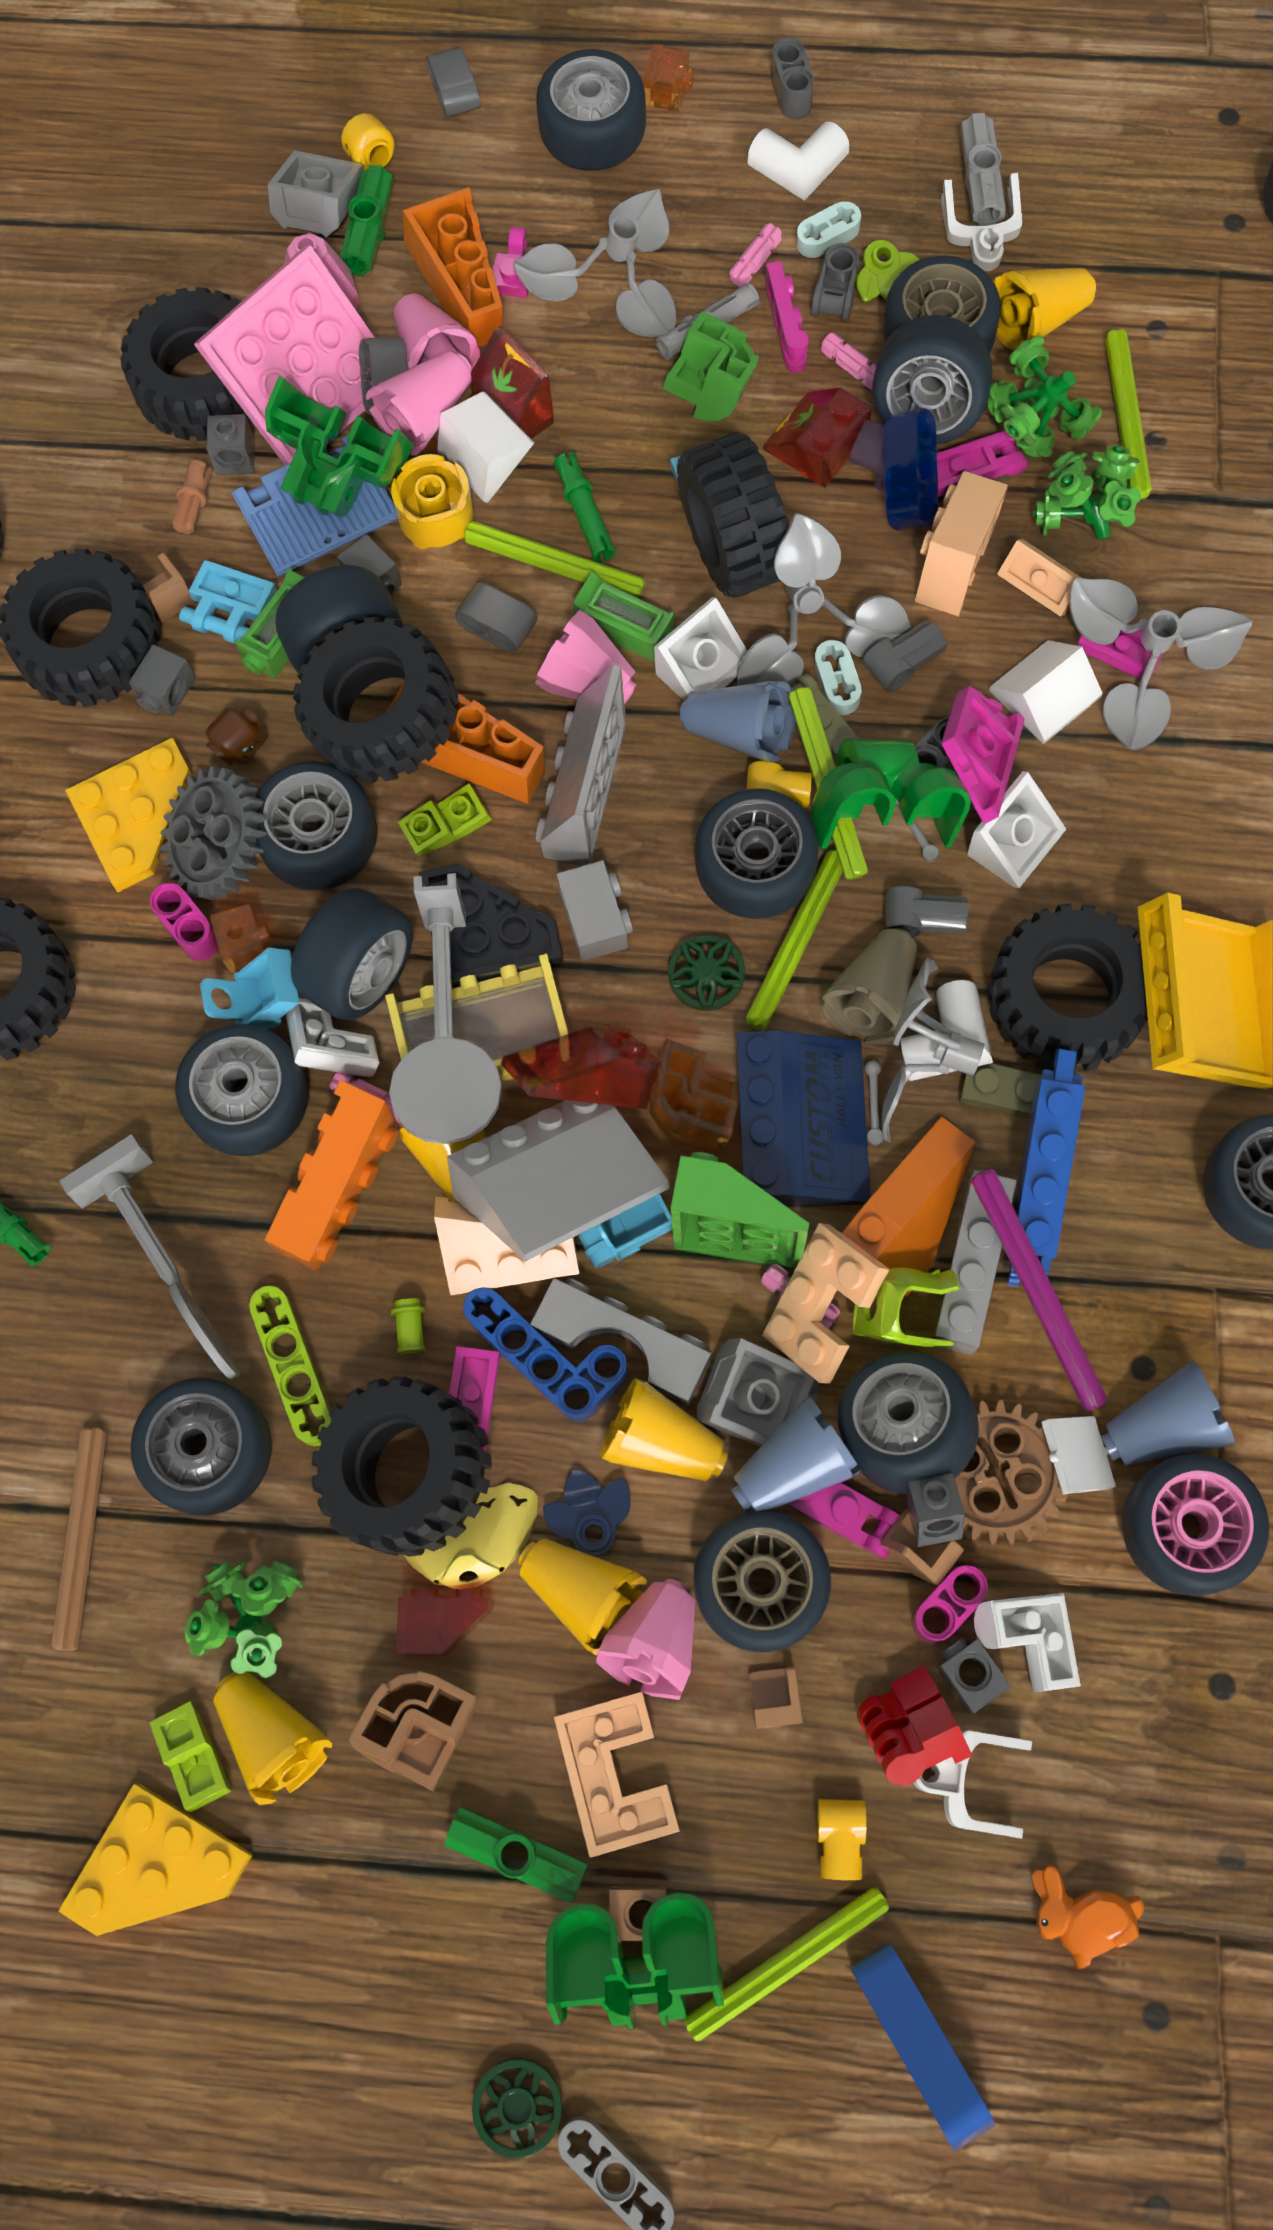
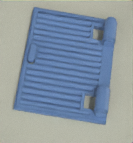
M349 435L342 438L343 446L331 452L326 450L325 453L338 459L347 446ZM290 464L261 477L262 485L248 492L245 491L243 486L232 492L237 505L278 578L285 575L288 568L293 571L398 519L394 504L386 489L377 487L364 480L352 508L343 517H338L330 512L327 515H321L317 510V506L306 501L303 505L295 503L293 495L280 489ZM271 498V500H269V501H267V502H265V503H263V504H261V505H259V506H257V507H254V506H256V505H258V504H260V503H262V502H264V501H266V500H268V499Z

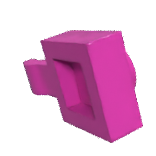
M511 227L508 253H496L493 274L499 295L527 298L529 290L521 283L513 267L514 261L527 253L526 228Z

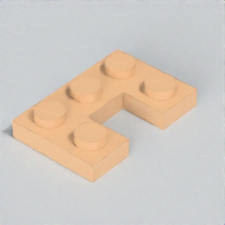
M819 1223L804 1251L803 1259H800L762 1336L816 1381L830 1384L850 1347L820 1323L830 1302L838 1290L857 1306L870 1308L890 1269L830 1224Z
M643 1692L554 1717L590 1858L680 1832L667 1784L624 1797L622 1795L611 1750L655 1738Z

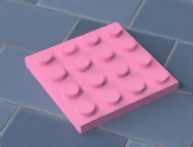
M311 245L304 246L194 343L195 347L284 465L291 463L297 449L269 434L266 431L265 408L279 376L285 378L299 392L315 402L332 410L334 406L340 407L347 416L339 434L357 416L365 411L361 389L359 344L363 338L375 337Z

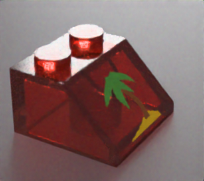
M501 326L494 330L470 373L472 377V382L470 383L472 394H470V398L481 392L487 393L533 439L554 423L549 375Z
M841 387L807 392L763 445V450L826 488L869 435L872 406Z

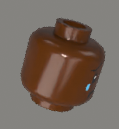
M228 706L222 710L206 729V736L210 740L206 746L229 766L234 762L238 765H245L265 743V735L259 729L264 722L246 706L241 712L234 707Z

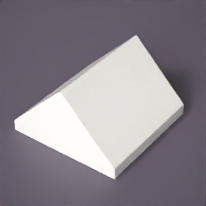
M481 392L440 413L437 448L438 454L443 456L445 461L454 465V462H456L463 468L468 478L469 487L484 502L488 503L534 442L487 393Z
M712 597L654 646L656 675L683 701L687 700L688 696L694 692L725 688L738 676L740 666L748 651L717 598Z
M1050 640L1046 641L989 688V691L1012 714L1019 713L1025 719L1023 725L1043 744L1099 700L1103 694L1083 648Z
M1022 771L1005 792L999 817L986 824L982 821L975 829L967 853L973 860L1014 888L1022 886L1066 830L1028 772Z

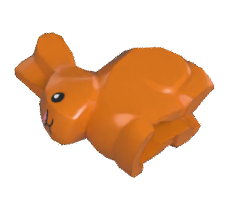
M1049 1865L1044 1870H1036L1031 1875L1034 1888L1042 1899L1037 1911L1039 1935L1044 1940H1052L1059 1937L1063 1947L1071 1953L1077 1969L1085 1968L1090 1965L1093 1958L1114 1947L1120 1948L1140 1936L1137 1920L1142 1916L1145 1906L1141 1897L1132 1895L1125 1898L1114 1891L1092 1889L1073 1899L1066 1894L1061 1872L1056 1867Z

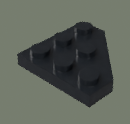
M458 863L419 872L425 887L447 885V874L456 873L466 912V927H456L450 932L452 987L460 986V978L468 975H475L477 982L500 977V968L506 965H516L517 972L541 966L539 956L547 954L550 966L563 963L554 919L542 912L537 913L520 903V899L494 884L490 885L474 876L472 871Z

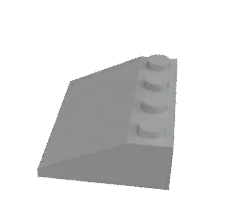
M612 665L578 697L574 712L568 711L564 726V734L568 735L565 747L559 746L555 759V770L559 771L556 783L550 782L548 785L545 800L546 806H549L547 818H540L536 832V842H541L544 858L583 866L592 862L626 728L621 666Z
M592 1089L577 1093L555 1106L544 1109L536 1115L508 1126L500 1132L472 1143L464 1149L447 1156L453 1198L525 1262L670 1188L668 1179L618 1110Z

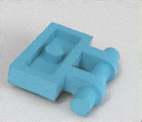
M204 560L188 591L191 599L199 602L196 610L184 606L181 609L179 619L181 622L190 624L195 631L201 633L210 631L222 635L225 641L236 644V640H241L249 629L244 627L247 619L255 621L277 592V589L272 582ZM216 608L231 613L228 620L213 616Z

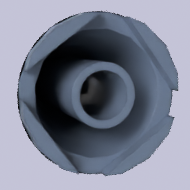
M772 680L694 692L688 696L687 700L683 701L680 708V720L687 732L765 762H779L782 758L777 755L780 750H788L794 732L795 717L791 705H788L787 694L791 693L792 689L787 682Z
M1195 1360L1186 1363L1105 1425L1109 1433L1101 1436L1112 1460L1114 1461L1121 1457L1124 1465L1221 1448L1235 1443L1228 1422L1223 1423L1221 1419L1223 1416L1219 1409L1220 1405L1200 1367L1196 1365Z
M810 1397L806 1398L796 1407L733 1476L738 1485L732 1488L731 1491L745 1512L752 1508L756 1511L773 1510L851 1479L861 1473L857 1463L831 1424L829 1425L820 1415L822 1413Z

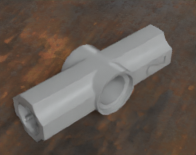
M975 113L962 121L960 127L966 169L964 186L969 192L972 221L979 223L980 226L994 225L1005 217L1006 209L1000 174L1002 155L996 146L993 119L988 118L985 113Z

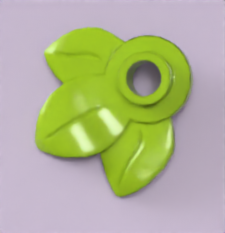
M876 240L870 243L863 254L864 268L856 279V288L863 303L876 299L879 294L887 300L889 290L898 275L905 268L920 259L912 253L898 252L897 248L886 240ZM877 254L885 256L888 261H880Z

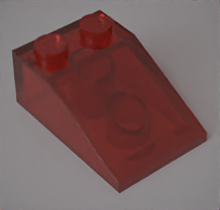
M607 1024L606 1029L587 1027L505 1055L501 1061V1065L528 1096L647 1109L660 1063L647 1050L646 1044L637 1041L631 1035L630 1029L617 1024Z

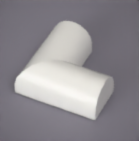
M824 122L800 148L770 129L765 128L753 140L748 152L747 164L805 201L849 154V140L842 128L833 122Z
M957 980L939 987L936 991V1000L941 1024L954 1032L960 1033L961 1036L985 1044L978 1066L993 1063L977 986L971 981ZM923 1034L900 1039L905 1066L907 1064H940L939 1059L933 1058L937 1041ZM950 1068L949 1072L957 1071L952 1068ZM915 1072L909 1080H918L943 1073Z
M299 998V1004L286 1013L294 1062L302 1067L369 1078L375 1074L379 1065V1059L373 1036L334 1029L331 1015L307 999Z
M1064 1593L983 1602L977 1607L974 1616V1628L977 1638L984 1647L998 1649L1025 1645L1033 1693L1081 1686Z

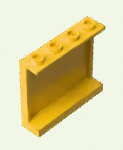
M1169 892L1138 906L1152 1069L1262 1090L1272 1088L1273 919L1253 927L1182 910L1181 895Z

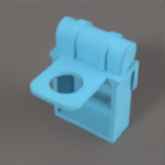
M268 947L243 969L235 972L234 981L212 978L202 980L200 988L205 1013L212 1018L236 1020V1024L254 1025L271 1031L281 1023L280 1018L299 1004L298 992L291 978L292 959L290 950ZM213 989H222L230 996L231 1006L229 1009L224 1010L214 1004L211 997Z
M657 1194L579 1234L578 1237L585 1248L584 1253L586 1257L591 1260L594 1268L598 1269L612 1262L614 1258L619 1262L641 1250L640 1247L671 1231L672 1219L661 1195Z

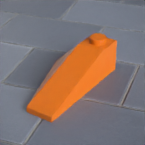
M941 1116L867 1201L842 1234L889 1269L906 1267L927 1273L933 1265L975 1141ZM912 1290L906 1292V1294L904 1295L905 1299L912 1292Z

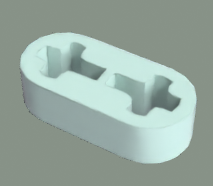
M842 201L805 219L797 228L796 247L798 251L808 258H817L826 254L831 246L838 243H847L854 239L860 231L861 211L859 207L854 203Z
M828 640L821 643L815 652L814 670L822 694L840 715L853 713L859 707L862 689L850 651L840 641ZM832 655L834 660H839L836 672L833 671L831 663L826 661V656ZM842 683L844 692L850 694L849 700H843L841 695H837L838 684Z

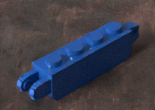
M1064 1049L1056 1050L1053 1070L1043 1069L1041 1079L1037 1080L1035 1085L1014 1211L1036 1255L1039 1256L1038 1259L1047 1277L1050 1271L1051 1259H1056L1085 1092V1086L1082 1085L1083 1076L1073 1074L1077 1052ZM1010 1262L1007 1283L1010 1286L1017 1287L1020 1280Z

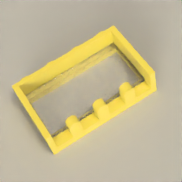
M547 954L539 956L541 963L539 967L517 972L516 965H506L500 968V977L477 982L475 975H468L460 978L461 987L452 989L453 1038L466 1040L482 1048L496 1064L499 1077H502L503 1080L520 1078L526 1074V1070L540 1066L544 1070L559 1068L567 1063V1059L574 1058ZM433 985L419 989L421 997L399 1003L393 993L385 995L401 1060L404 1055L421 1043L434 1040Z

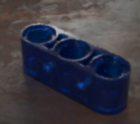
M926 408L889 416L884 424L886 514L889 525L896 531L933 525L938 511L937 432L934 416Z

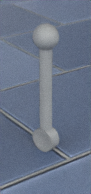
M895 799V800H896V805H895V806H896V807L898 808V810L900 811V809H899V802H898L897 799ZM914 820L913 824L908 826L923 849L922 858L926 862H934L938 857V848L928 843Z
M871 1060L866 1063L864 1068L865 1072L869 1075L871 1130L867 1134V1142L871 1146L876 1147L881 1145L884 1140L883 1132L879 1129L877 1075L881 1072V1065L879 1062Z

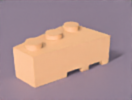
M963 471L957 486L950 484L943 503L945 508L939 507L932 525V530L935 532L928 530L922 544L920 554L925 555L926 560L915 598L916 603L959 617L968 585H972L976 574L974 570L981 555H984L1000 515L1008 487L1007 484L967 471Z
M435 1196L434 1219L450 1295L468 1293L481 1287L492 1289L579 1274L574 1237L525 1262L460 1203L449 1202V1198Z

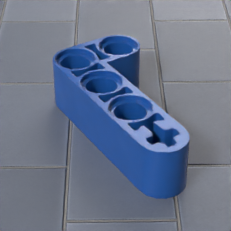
M484 1287L474 1289L464 1299V1315L473 1329L497 1352H500L503 1358L569 1420L574 1422L587 1421L625 1383L628 1376L625 1355L617 1347L612 1345L599 1346L575 1368L492 1289ZM480 1304H483L485 1307H491L496 1318L500 1321L497 1327L494 1326L493 1322L486 1315L482 1314L479 1316L476 1308ZM516 1330L526 1333L527 1339L521 1348L511 1350L505 1347V1338L509 1333ZM606 1358L615 1359L620 1364L618 1373L610 1378H603L596 1373L597 1365ZM544 1360L556 1362L558 1370L555 1376L547 1380L536 1377L535 1369L540 1362ZM577 1389L586 1391L590 1398L588 1404L583 1409L573 1410L567 1407L566 1398L569 1393Z
M891 1943L886 1944L850 1967L954 2152L994 2127L995 2122Z

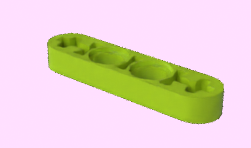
M274 1286L261 1287L255 1291L250 1299V1313L292 1429L297 1438L307 1445L320 1446L322 1441L317 1439L318 1435L314 1436L309 1431L304 1432L303 1427L309 1424L306 1411L301 1408L296 1412L295 1407L309 1405L318 1398L319 1403L311 1404L310 1407L316 1418L325 1420V1423L319 1426V1431L322 1426L328 1428L332 1418L329 1416L331 1409L292 1303L288 1296L279 1288ZM271 1297L276 1302L281 1301V1304L275 1307V1311L281 1323H285L289 1319L290 1323L288 1325L275 1327L272 1318L266 1312H260V1309L266 1306L265 1299ZM266 1328H273L268 1333L266 1332ZM285 1334L294 1336L296 1339L295 1351L288 1357H278L273 1348L276 1339ZM296 1374H306L311 1381L310 1390L301 1397H293L288 1391V1383Z

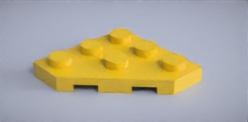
M173 738L65 790L117 892L154 875L159 863L158 854L164 839H168V837L160 834L163 829L169 828V822L163 816L164 814H172L174 810L169 800H179L180 796L177 787L183 786L188 788L187 776H193Z
M136 1783L132 1786L58 1912L98 1936L229 1897L253 1853L143 1785Z

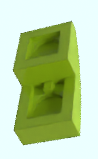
M190 1701L149 1722L163 1764L170 1767L184 1810L191 1813L232 1792L213 1742L193 1702Z

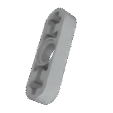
M575 2116L569 2119L562 2127L558 2138V2150L562 2159L633 2230H670L674 2221V2204L670 2195L593 2119L587 2116ZM572 2130L577 2134L587 2130L591 2134L588 2144L597 2155H599L602 2146H605L610 2151L599 2160L594 2173L587 2168V2166L592 2164L593 2158L585 2150L580 2149L576 2154L570 2150L572 2138L569 2133ZM611 2163H620L629 2171L630 2183L622 2191H611L603 2183L602 2172ZM638 2182L645 2186L640 2191V2197L648 2205L653 2206L657 2201L663 2205L661 2217L664 2221L661 2224L654 2220L649 2222L648 2225L643 2223L644 2210L635 2200H633L629 2209L623 2204L634 2194Z

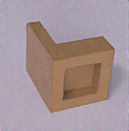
M163 552L157 556V559L164 572L143 585L162 623L181 612L184 606L189 607L194 603L183 577Z
M908 1510L903 1511L880 1543L914 1576L936 1586H939L964 1551L954 1540L918 1547Z
M795 1666L755 1671L749 1674L756 1729L803 1723Z

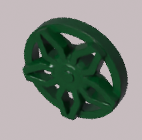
M712 935L696 936L682 942L673 953L668 966L669 984L675 996L688 1007L702 1011L717 1010L730 1004L741 992L745 980L744 961L740 952L729 940ZM699 945L714 946L709 949L708 956H705L704 949ZM692 949L699 954V958L696 960L691 958L688 950ZM724 949L723 957L719 960L716 959L714 954ZM683 955L685 963L690 967L684 966L675 972L677 962ZM730 955L737 964L738 972L730 966H724L728 963ZM685 974H690V980H677ZM723 974H728L737 980H724ZM694 986L697 987L695 991L698 1000L690 998L680 988L691 989ZM718 986L721 988H733L726 996L715 1000ZM702 990H711L707 1002L705 1001Z
M511 2058L494 2065L479 2082L473 2097L472 2116L476 2131L491 2150L505 2157L524 2158L541 2151L554 2137L562 2117V2096L552 2074L536 2061L525 2058ZM522 2068L515 2077V2085L513 2087L509 2079L498 2074L506 2069ZM529 2070L534 2072L530 2089L522 2086V2080ZM540 2077L549 2086L553 2099L544 2095L534 2096L539 2089ZM491 2079L505 2087L506 2091L502 2096L496 2093L490 2082ZM485 2089L491 2102L498 2104V2107L491 2108L482 2118L481 2099ZM542 2103L554 2108V2111L540 2114L536 2112L537 2104ZM494 2115H498L502 2124L486 2129L487 2123ZM532 2121L539 2124L552 2121L546 2134L535 2143L536 2128ZM509 2128L511 2129L510 2137L516 2148L503 2145L492 2136L502 2134ZM524 2128L528 2129V2146L526 2147L518 2133V2130Z

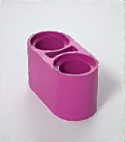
M164 883L156 887L150 896V906L165 929L191 959L203 961L211 958L217 952L219 939L207 918L179 885ZM180 903V906L175 911L166 913V909L171 904ZM204 932L199 940L188 942L194 933Z
M968 1565L957 1567L947 1574L939 1586H936L914 1611L912 1626L916 1635L922 1640L931 1643L943 1641L950 1637L987 1595L988 1584L984 1574L976 1567ZM965 1575L973 1580L976 1586V1593L973 1599L968 1601L962 1600L955 1594L953 1584L957 1576ZM929 1608L938 1609L945 1616V1628L940 1634L930 1633L923 1625V1614Z

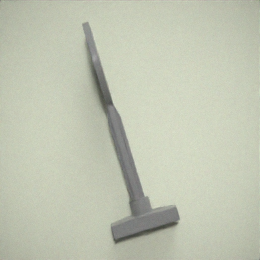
M456 873L447 874V885L425 887L422 876H413L414 894L425 930L429 929L432 932L434 1040L421 1043L404 1055L393 1072L389 1090L394 1115L408 1133L425 1142L447 1145L470 1139L487 1127L499 1109L502 1092L497 1066L482 1048L466 1040L453 1038L450 932L456 927H466V912Z
M131 1134L59 1182L66 1194L82 1209L103 1195H106L109 1201L115 1202L160 1278L169 1285L168 1290L174 1303L197 1340L224 1375L230 1380H234L239 1376V1370L232 1356L205 1314L183 1287L176 1266L130 1193L132 1188L127 1180L154 1163L144 1147L141 1148L135 1137Z

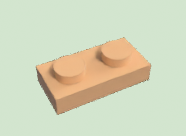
M1024 539L1016 541L997 575L1060 617L1064 616L1069 610L1072 583L1076 577H1080Z

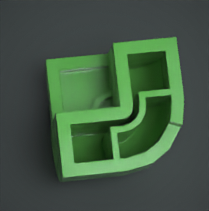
M701 311L687 332L681 355L666 376L663 389L682 400L696 405L693 418L706 422L720 421L732 413L749 386L759 355H755L752 348L747 344V334Z

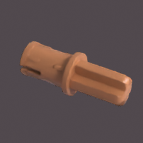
M192 460L188 463L182 487L177 489L176 497L178 504L173 518V529L178 533L182 532L189 535L194 531L199 510L206 504L205 490L212 470L210 466L206 467V463L202 461Z

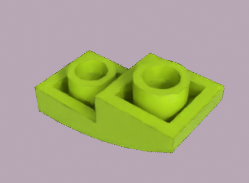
M468 783L437 805L431 800L398 821V824L416 855L420 856L470 834L493 819L475 788Z

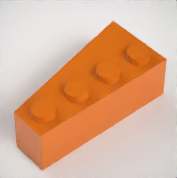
M470 187L403 210L404 245L446 314L474 335L478 347L502 339L503 306L493 270L489 265L485 241L482 240L479 220L472 204Z
M404 682L400 687L399 691L397 692L392 703L390 704L389 708L387 709V711L396 703V701L400 697L404 687ZM458 693L459 701L454 706L458 713L455 724L453 726L448 725L447 729L451 733L444 745L439 743L435 749L437 754L429 762L425 759L421 763L529 804L545 775L544 747L505 720L499 721L488 714L486 707L473 700L470 702Z
M342 1080L339 1081L334 1092L335 1095L341 1097L334 1113L331 1115L324 1113L317 1129L320 1130L318 1138L319 1145L316 1151L312 1150L309 1153H305L300 1163L297 1179L301 1183L298 1189L294 1187L288 1189L265 1238V1241L273 1250L315 1271H318L322 1262L328 1263L334 1255L338 1241L335 1239L343 1225L348 1226L353 1220L358 1209L356 1201L363 1188H370L378 1173V1166L376 1164L384 1151L388 1153L392 1149L399 1133L396 1129L398 1124L384 1100Z

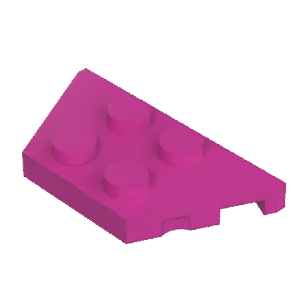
M968 686L956 694L941 744L961 782L967 789L981 820L986 824L999 817L1025 719L1019 713L1009 717L1000 712L1002 711L1001 703L992 698H986L981 692Z

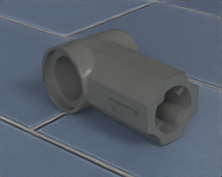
M925 620L893 642L890 639L878 642L866 653L863 658V664L887 693H892L904 686L911 679L915 670L946 651L947 643L936 623Z
M910 886L893 887L886 892L885 929L900 928L907 931L912 937L919 936L922 932L965 935L968 918L967 897L925 895L920 889Z

